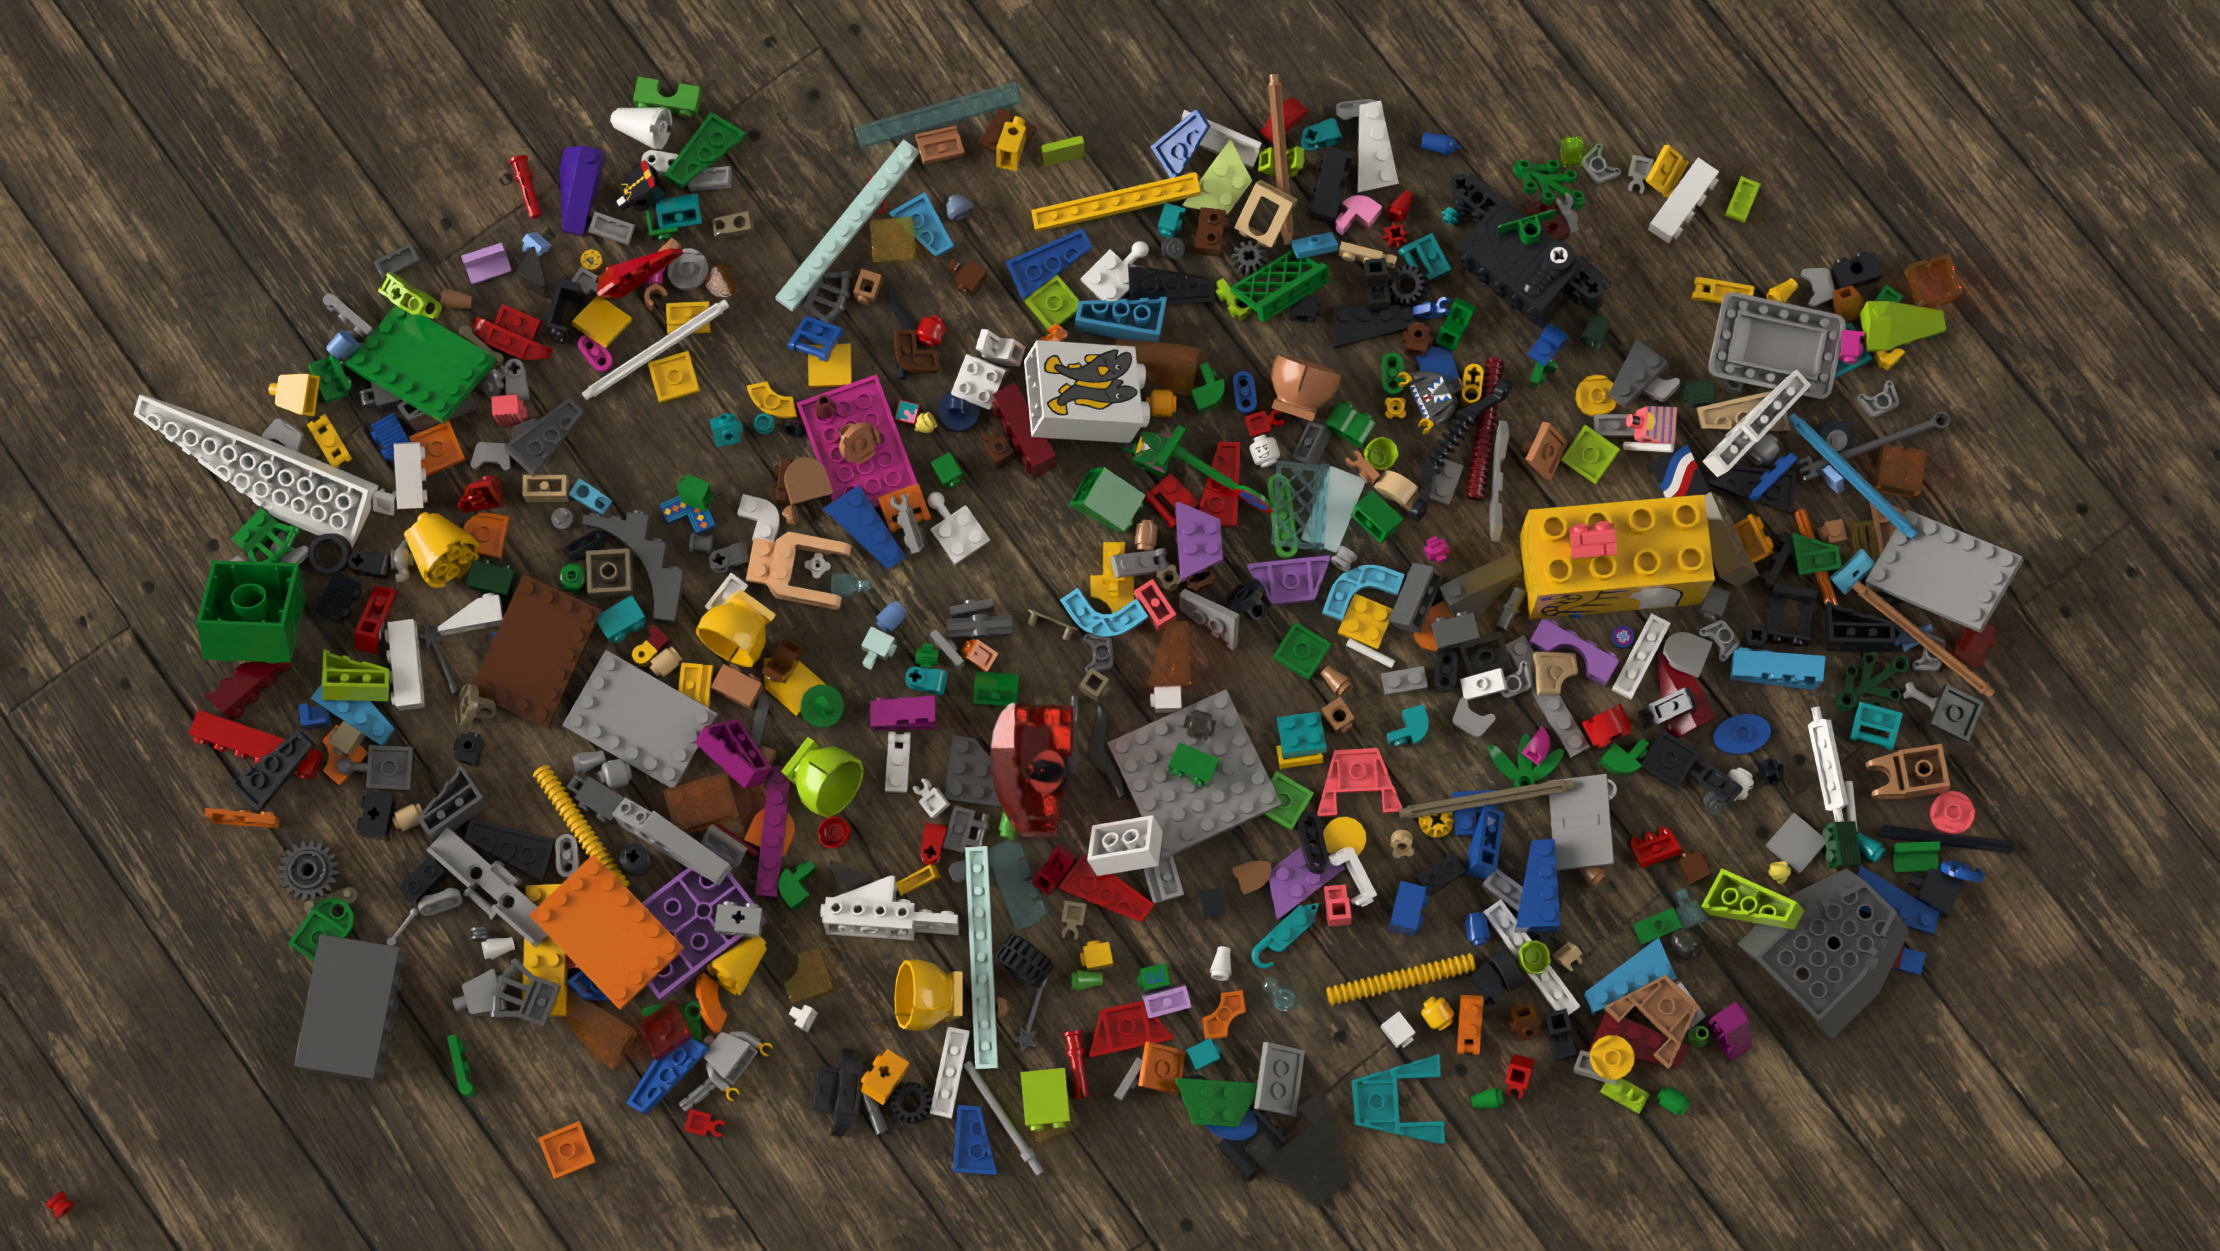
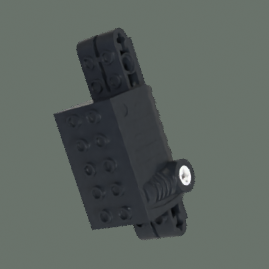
M1472 173L1468 176L1458 174L1452 178L1450 187L1453 202L1457 206L1456 209L1464 216L1468 214L1472 217V221L1476 225L1458 246L1461 266L1464 270L1474 275L1483 285L1488 286L1498 297L1504 299L1513 309L1523 314L1532 324L1537 325L1542 330L1569 299L1576 305H1583L1586 309L1592 311L1602 307L1604 304L1602 276L1574 255L1573 248L1568 243L1555 240L1543 229H1541L1538 242L1534 245L1524 244L1520 239L1518 230L1498 234V226L1526 218V216ZM1533 230L1525 231L1528 235L1536 234Z

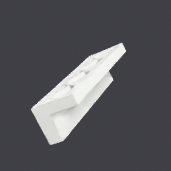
M1184 110L1182 114V120L1185 119L1189 114H1191V112ZM1207 120L1211 127L1199 144V147L1219 155L1227 142L1231 140L1244 166L1253 169L1260 155L1262 143Z

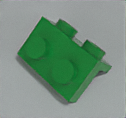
M330 354L328 358L309 363L308 368L311 375L320 376L318 391L324 404L349 396L352 383L349 376L344 374L342 359H338Z

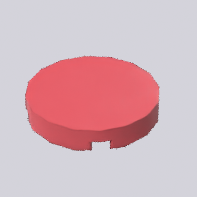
M1948 791L1947 793H1942L1934 800L1931 805L1930 816L1932 823L1939 831L1961 834L1973 823L1975 809L1971 800L1966 795L1957 791Z

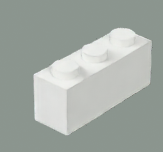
M420 442L394 443L397 509L423 508V503L427 502V490H422V481H426V468H421V460H425V448L420 447Z

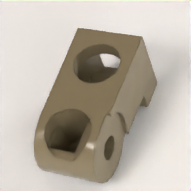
M749 211L722 216L712 220L714 237L716 239L755 235L753 217Z

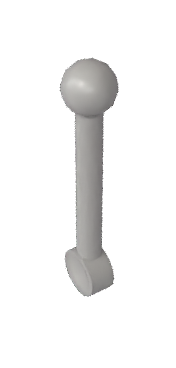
M417 908L411 909V914L393 937L387 939L389 946L396 944V939L412 918L419 914Z

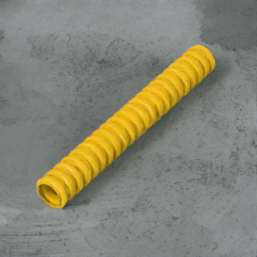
M543 765L534 772L533 777L537 778V783L541 784V789H545L544 793L549 795L548 799L552 800V805L556 806V811H560L559 815L564 817L563 821L567 822V827H571V833H575L574 837L579 839L578 843L583 845L582 849L586 850V855L591 857L594 854L627 888L630 882L625 880L626 876L622 875V870H618V865L614 864L615 860L610 858L611 854L606 852V847H602L603 843L599 842L600 838L598 836H595L596 832L591 831V825H587L588 821L584 820V815L580 814V809H576V803H572L573 799L569 798V793L565 792V787H561L562 783L557 781L558 777L554 776V771L550 770V765Z
M1468 953L1467 956L1462 954L1459 958L1454 956V959L1448 958L1447 961L1441 959V962L1434 961V964L1429 962L1426 966L1424 964H1421V967L1416 965L1413 969L1408 967L1407 970L1401 969V972L1396 970L1393 974L1388 972L1387 975L1381 974L1380 977L1375 975L1372 979L1367 977V980L1362 978L1359 982L1357 980H1354V983L1347 982V985L1341 983L1338 987L1337 985H1334V988L1329 986L1326 989V993L1331 1006H1334V1003L1340 1005L1342 1001L1348 1003V1000L1355 1001V998L1360 1000L1363 996L1365 998H1368V995L1373 997L1376 993L1378 995H1381V992L1388 993V990L1394 992L1397 988L1398 990H1401L1402 987L1406 989L1409 985L1414 987L1417 983L1422 985V982L1427 984L1430 980L1432 982H1435V979L1442 980V977L1448 979L1449 976L1455 977V974L1460 976L1463 972L1465 974H1468L1469 971L1475 972L1476 964L1471 953Z

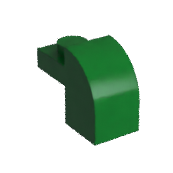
M1456 298L1451 307V313L1448 314L1447 319L1443 323L1435 342L1455 351L1472 319L1476 307Z
M1208 362L1201 364L1199 370L1205 385L1191 390V398L1198 415L1217 408L1224 397V379L1218 380L1215 369L1210 368Z
M1641 738L1629 754L1614 743L1601 758L1599 764L1613 775L1620 777L1631 776L1641 768L1642 765L1636 759L1641 761L1648 753L1646 747L1649 743Z
M811 861L799 864L794 869L796 871L794 874L786 868L780 876L779 891L793 912L810 899L809 894L802 887L801 883L817 872Z

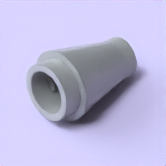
M602 750L577 753L576 756H572L576 773L582 772L584 774L606 762Z

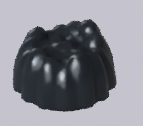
M790 418L782 426L784 432L791 437H798L803 431V426L798 419Z

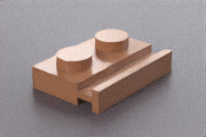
M957 126L919 133L915 136L923 165L964 156L965 152L957 132Z

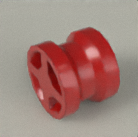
M64 1191L58 1192L46 1203L47 1208L55 1212L54 1216L57 1219L64 1217L75 1206L73 1201L66 1198L67 1194Z

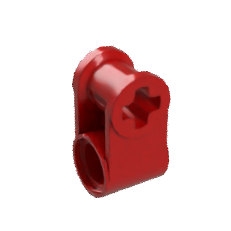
M930 822L925 823L920 852L922 862L925 865H937L939 863L948 826ZM930 851H934V855H932L931 858H928L927 854H929Z

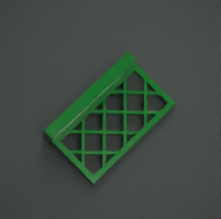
M1292 249L1231 286L1230 292L1258 313V319L1265 322L1329 283L1328 266L1323 262L1317 264L1309 257L1299 259L1300 262H1288L1291 258L1297 257ZM1275 268H1284L1283 272H1272ZM1287 268H1299V271L1287 272ZM1302 268H1311L1307 272H1302ZM1259 278H1268L1267 282H1255ZM1271 278H1283L1282 282H1270ZM1286 278H1296L1291 282H1285ZM1251 288V292H1241L1240 290ZM1266 288V292H1254V289ZM1270 288H1279L1275 292H1269ZM1253 298H1263L1257 303L1253 301Z

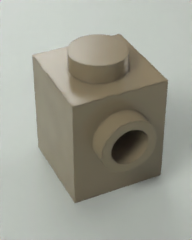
M1090 668L1079 685V690L1096 702L1100 698L1105 699L1111 688L1108 687L1110 685L1109 679L1093 668Z
M343 721L339 728H335L329 737L331 739L329 744L334 747L332 751L343 758L344 755H347L351 758L365 738V735Z

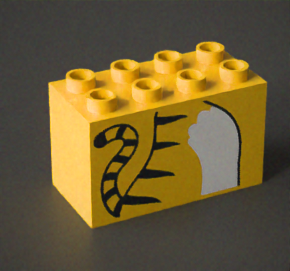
M1704 495L1528 510L1520 533L1529 619L1563 617L1570 614L1586 615L1701 605L1715 581ZM1600 521H1608L1610 524L1614 523L1616 555L1572 559L1569 528L1579 523H1585L1587 526L1596 525Z

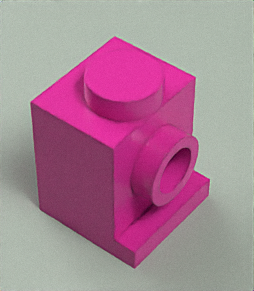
M1842 331V343L1838 361H1844L1845 364L1850 365L1857 363V358L1862 355L1863 343L1859 342L1862 341L1864 332Z

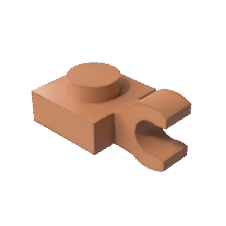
M1355 450L1354 455L1358 458L1357 461L1353 462L1347 457L1346 464L1352 468H1359L1360 477L1366 483L1370 482L1374 486L1379 480L1380 474L1367 460L1363 459L1359 451Z

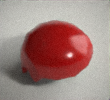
M831 816L823 820L817 830L820 844L828 849L844 847L851 837L848 822L839 816Z

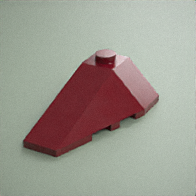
M1663 650L1655 653L1661 698L1682 688L1689 687L1697 706L1665 722L1670 734L1680 738L1713 723L1716 716L1694 676L1673 668L1663 654Z

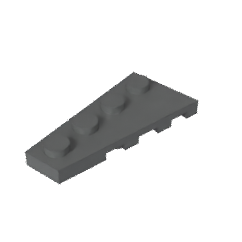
M571 398L566 399L504 445L505 451L534 477L584 416V411Z

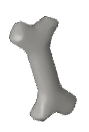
M1913 682L1906 683L1903 699L1915 698L1928 705L1931 712H1933L1938 697L1932 698L1915 688Z

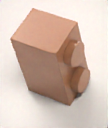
M723 664L711 685L712 690L752 710L759 694L763 690V685L760 683L761 679L752 674L746 676L740 673L742 670L735 665L730 664L727 666Z

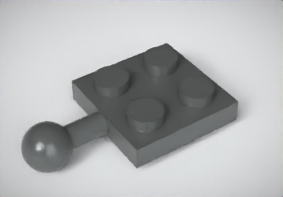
M369 745L368 763L353 762L350 758H342L337 763V770L342 775H349L353 771L367 772V790L411 791L414 748Z

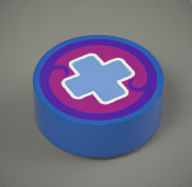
M1619 626L1613 631L1611 639L1616 647L1624 649L1632 644L1634 634L1629 627Z

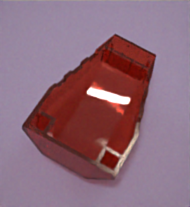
M1010 703L1006 704L995 721L990 744L991 773L994 788L1002 810L1022 837H1057L1062 811L1059 808L1060 798H1064L1065 789L1062 788L1055 794H1043L1035 790L1031 785L1026 768L1043 751L1052 750L1058 752L1066 760L1072 756L1073 706Z

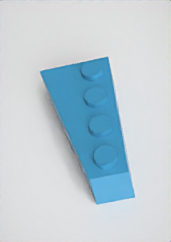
M1657 938L1585 992L1584 997L1592 1015L1604 1011L1608 1004L1621 999L1664 975H1667L1673 982L1676 980L1675 973L1660 939Z

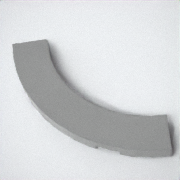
M1499 420L1490 482L1491 541L1499 542L1503 529L1502 504L1499 503V493L1503 488L1504 474L1501 473V465L1506 457L1510 435L1507 421Z

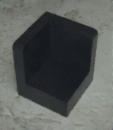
M1221 888L1199 891L1204 920H1208V917L1225 914Z

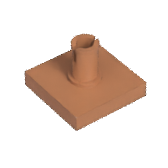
M1543 422L1535 440L1526 439L1523 442L1522 451L1528 453L1525 460L1544 479L1551 480L1568 442L1550 423Z

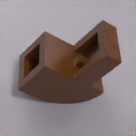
M784 639L778 645L772 660L764 666L762 674L766 675L773 682L785 684L798 665L805 648L788 639Z

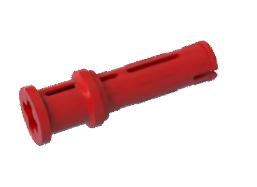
M518 155L509 160L515 171L514 179L520 184L529 219H537L542 216V212L532 183L533 172L528 167V156Z
M1082 1030L1063 1033L1067 1043V1051L1065 1053L1067 1057H1070L1075 1099H1081L1080 1089L1083 1091L1084 1098L1090 1097L1083 1055H1085L1086 1051L1082 1047Z

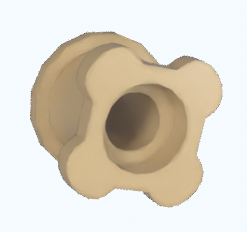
M1397 830L1392 834L1391 847H1393V857L1400 858L1406 855L1410 857L1414 854V849L1411 847L1413 836L1409 831Z

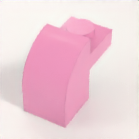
M1362 195L1346 199L1342 203L1341 210L1343 212L1335 221L1337 223L1336 232L1343 236L1354 220L1369 229L1381 214L1382 206L1371 198Z

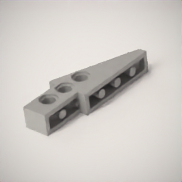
M626 797L612 813L622 828L647 841L656 850L718 885L721 884L732 870L728 862L655 811L650 812Z

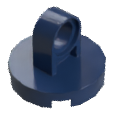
M949 392L939 402L938 417L949 431L956 433L966 432L978 423L980 406L956 397Z

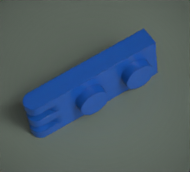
M1792 453L1787 457L1782 455L1774 464L1776 468L1772 472L1767 470L1760 477L1762 482L1752 491L1749 497L1750 500L1756 502L1794 465L1797 458Z

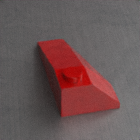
M670 248L610 265L605 268V272L598 278L597 294L599 297L622 299L684 254L681 249Z
M488 475L482 477L481 480L470 483L458 503L460 512L464 514L504 507L501 481L498 477Z

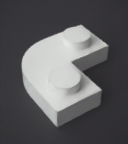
M743 494L737 515L757 521L752 541L754 538L775 542L780 526L778 510L771 502L765 499Z

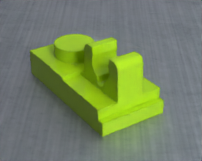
M1623 1078L1618 1080L1617 1085L1605 1082L1600 1091L1601 1094L1640 1114L1650 1095Z

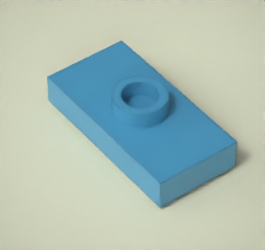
M1332 232L1291 240V247L1298 259L1338 251V243Z

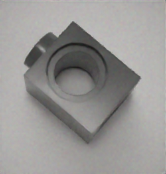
M1711 586L1702 602L1699 614L1709 621L1720 620L1730 592Z

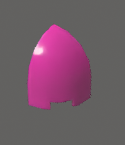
M1541 726L1522 751L1523 755L1538 766L1542 763L1550 748V738L1544 727Z

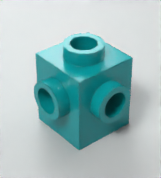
M735 413L722 414L719 417L710 419L716 447L732 446L737 442H741L740 433H744L741 420H736Z

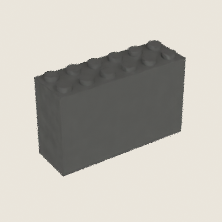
M320 935L294 1063L297 1069L304 1072L380 1084V1079H384L386 1073V1066L383 1065L384 1059L389 1056L390 1052L388 1038L394 1032L395 1022H392L393 1013H397L399 1000H396L397 992H401L403 986V978H400L401 972L407 966V957H405V953L399 947Z

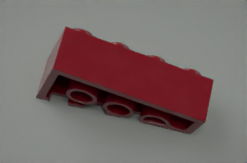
M292 658L291 662L275 664L261 661L245 662L235 669L233 677L222 679L218 683L219 688L214 693L209 690L204 696L230 721H233L244 714V709L250 703L253 704L260 698V693L265 688L268 689L273 686L276 678L281 673L287 672L294 660Z

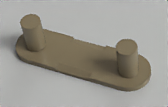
M1028 608L1031 615L1027 625L1034 627L1038 616L1049 619L1066 627L1062 639L1067 641L1070 640L1073 630L1078 631L1079 629L1064 621Z
M352 887L343 888L325 895V898L321 895L317 896V901H314L312 898L308 899L304 904V909L309 914L318 902L327 898H338L350 904L357 899L358 893Z

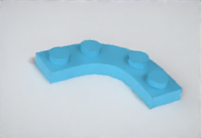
M1361 565L1345 572L1333 584L1322 615L1343 621L1349 601L1354 593L1361 589L1374 588L1398 596L1405 574L1378 565Z
M1076 588L1060 600L1079 627L1097 636L1114 637L1125 634L1150 617L1137 598L1113 614L1096 612L1079 588Z

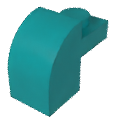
M1423 704L1402 711L1401 716L1406 728L1387 733L1386 739L1389 746L1393 744L1395 747L1402 746L1408 743L1407 740L1409 739L1412 747L1422 742L1429 725L1428 716Z

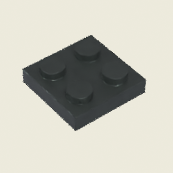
M1944 684L1928 725L1965 743L1969 742L1984 702L1948 684Z

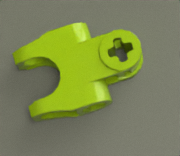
M387 272L386 280L382 287L378 289L379 293L410 314L423 315L430 319L438 318L442 310L439 301L423 290L416 289L400 276ZM430 302L435 306L432 314L426 312V306Z

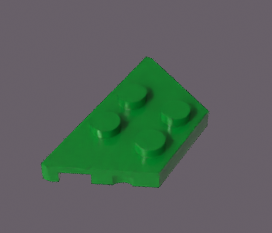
M1175 1078L1176 1086L1178 1085L1183 1097L1182 1100L1189 1111L1193 1125L1239 1127L1256 1096L1258 1083Z

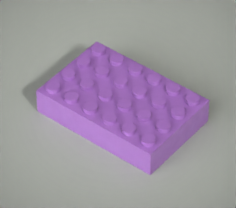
M687 868L642 902L649 912L685 948L648 984L661 1003L693 980L698 974L706 970L710 962L747 938L745 936L716 934L714 931L717 904L723 905L725 901L737 903L736 906L745 907L746 903L754 904L730 872L721 884L718 885ZM739 914L738 918H734L737 924H740L741 920H745L741 914ZM764 916L762 926L767 923V920Z

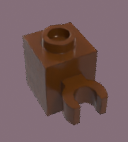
M953 259L948 264V270L957 275L955 278L956 289L964 295L969 294L974 297L988 277L987 270L970 259L964 267Z
M991 426L990 429L993 435L987 437L984 432H981V438L987 443L985 444L987 455L995 468L998 469L1015 459V456L1005 436L1002 434L997 437V430Z

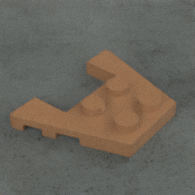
M1664 975L1621 999L1608 1004L1604 1010L1619 1023L1635 1006L1668 1037V1040L1653 1056L1669 1069L1699 1005L1667 975Z

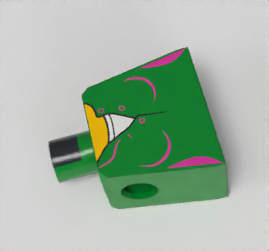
M1142 432L1139 442L1132 440L1130 443H1125L1123 451L1135 454L1133 460L1135 466L1164 479L1170 460L1163 469L1155 466V463L1172 434Z

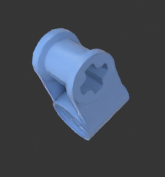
M340 330L326 348L330 354L338 359L350 358L362 343H358L351 331Z

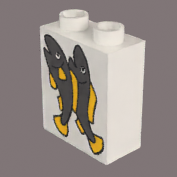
M1036 340L1024 360L1032 437L1130 443L1140 427H1147L1150 419V406L1148 402L1141 401L1140 389H1143L1146 380V369L1144 364L1137 363L1135 347Z

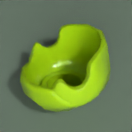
M1386 437L1372 440L1364 451V460H1367L1376 471L1389 469L1398 458L1397 445Z
M1537 940L1525 942L1517 954L1518 964L1522 970L1529 974H1542L1551 963L1548 948L1544 943Z

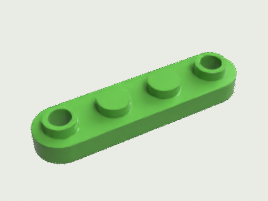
M1274 474L1268 480L1267 491L1269 501L1274 506L1271 520L1275 549L1278 556L1283 559H1290L1298 550L1290 485L1286 476ZM1274 484H1280L1281 489H1275ZM1286 545L1290 548V551L1286 552L1282 547Z

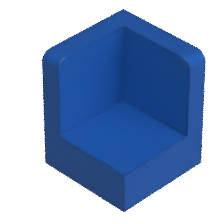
M308 704L299 705L300 722L304 730L331 726L329 711L324 707H310Z

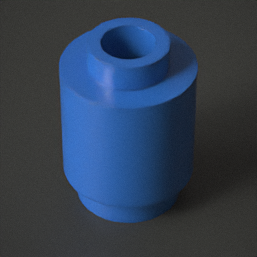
M1483 912L1466 915L1465 926L1469 943H1473L1474 946L1487 944L1486 940L1490 939L1487 919L1484 917Z

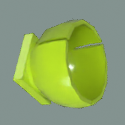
M807 737L781 772L797 788L801 802L810 811L827 818L840 813L853 800L861 786L864 769L861 760L854 754L834 746L820 748L814 740Z

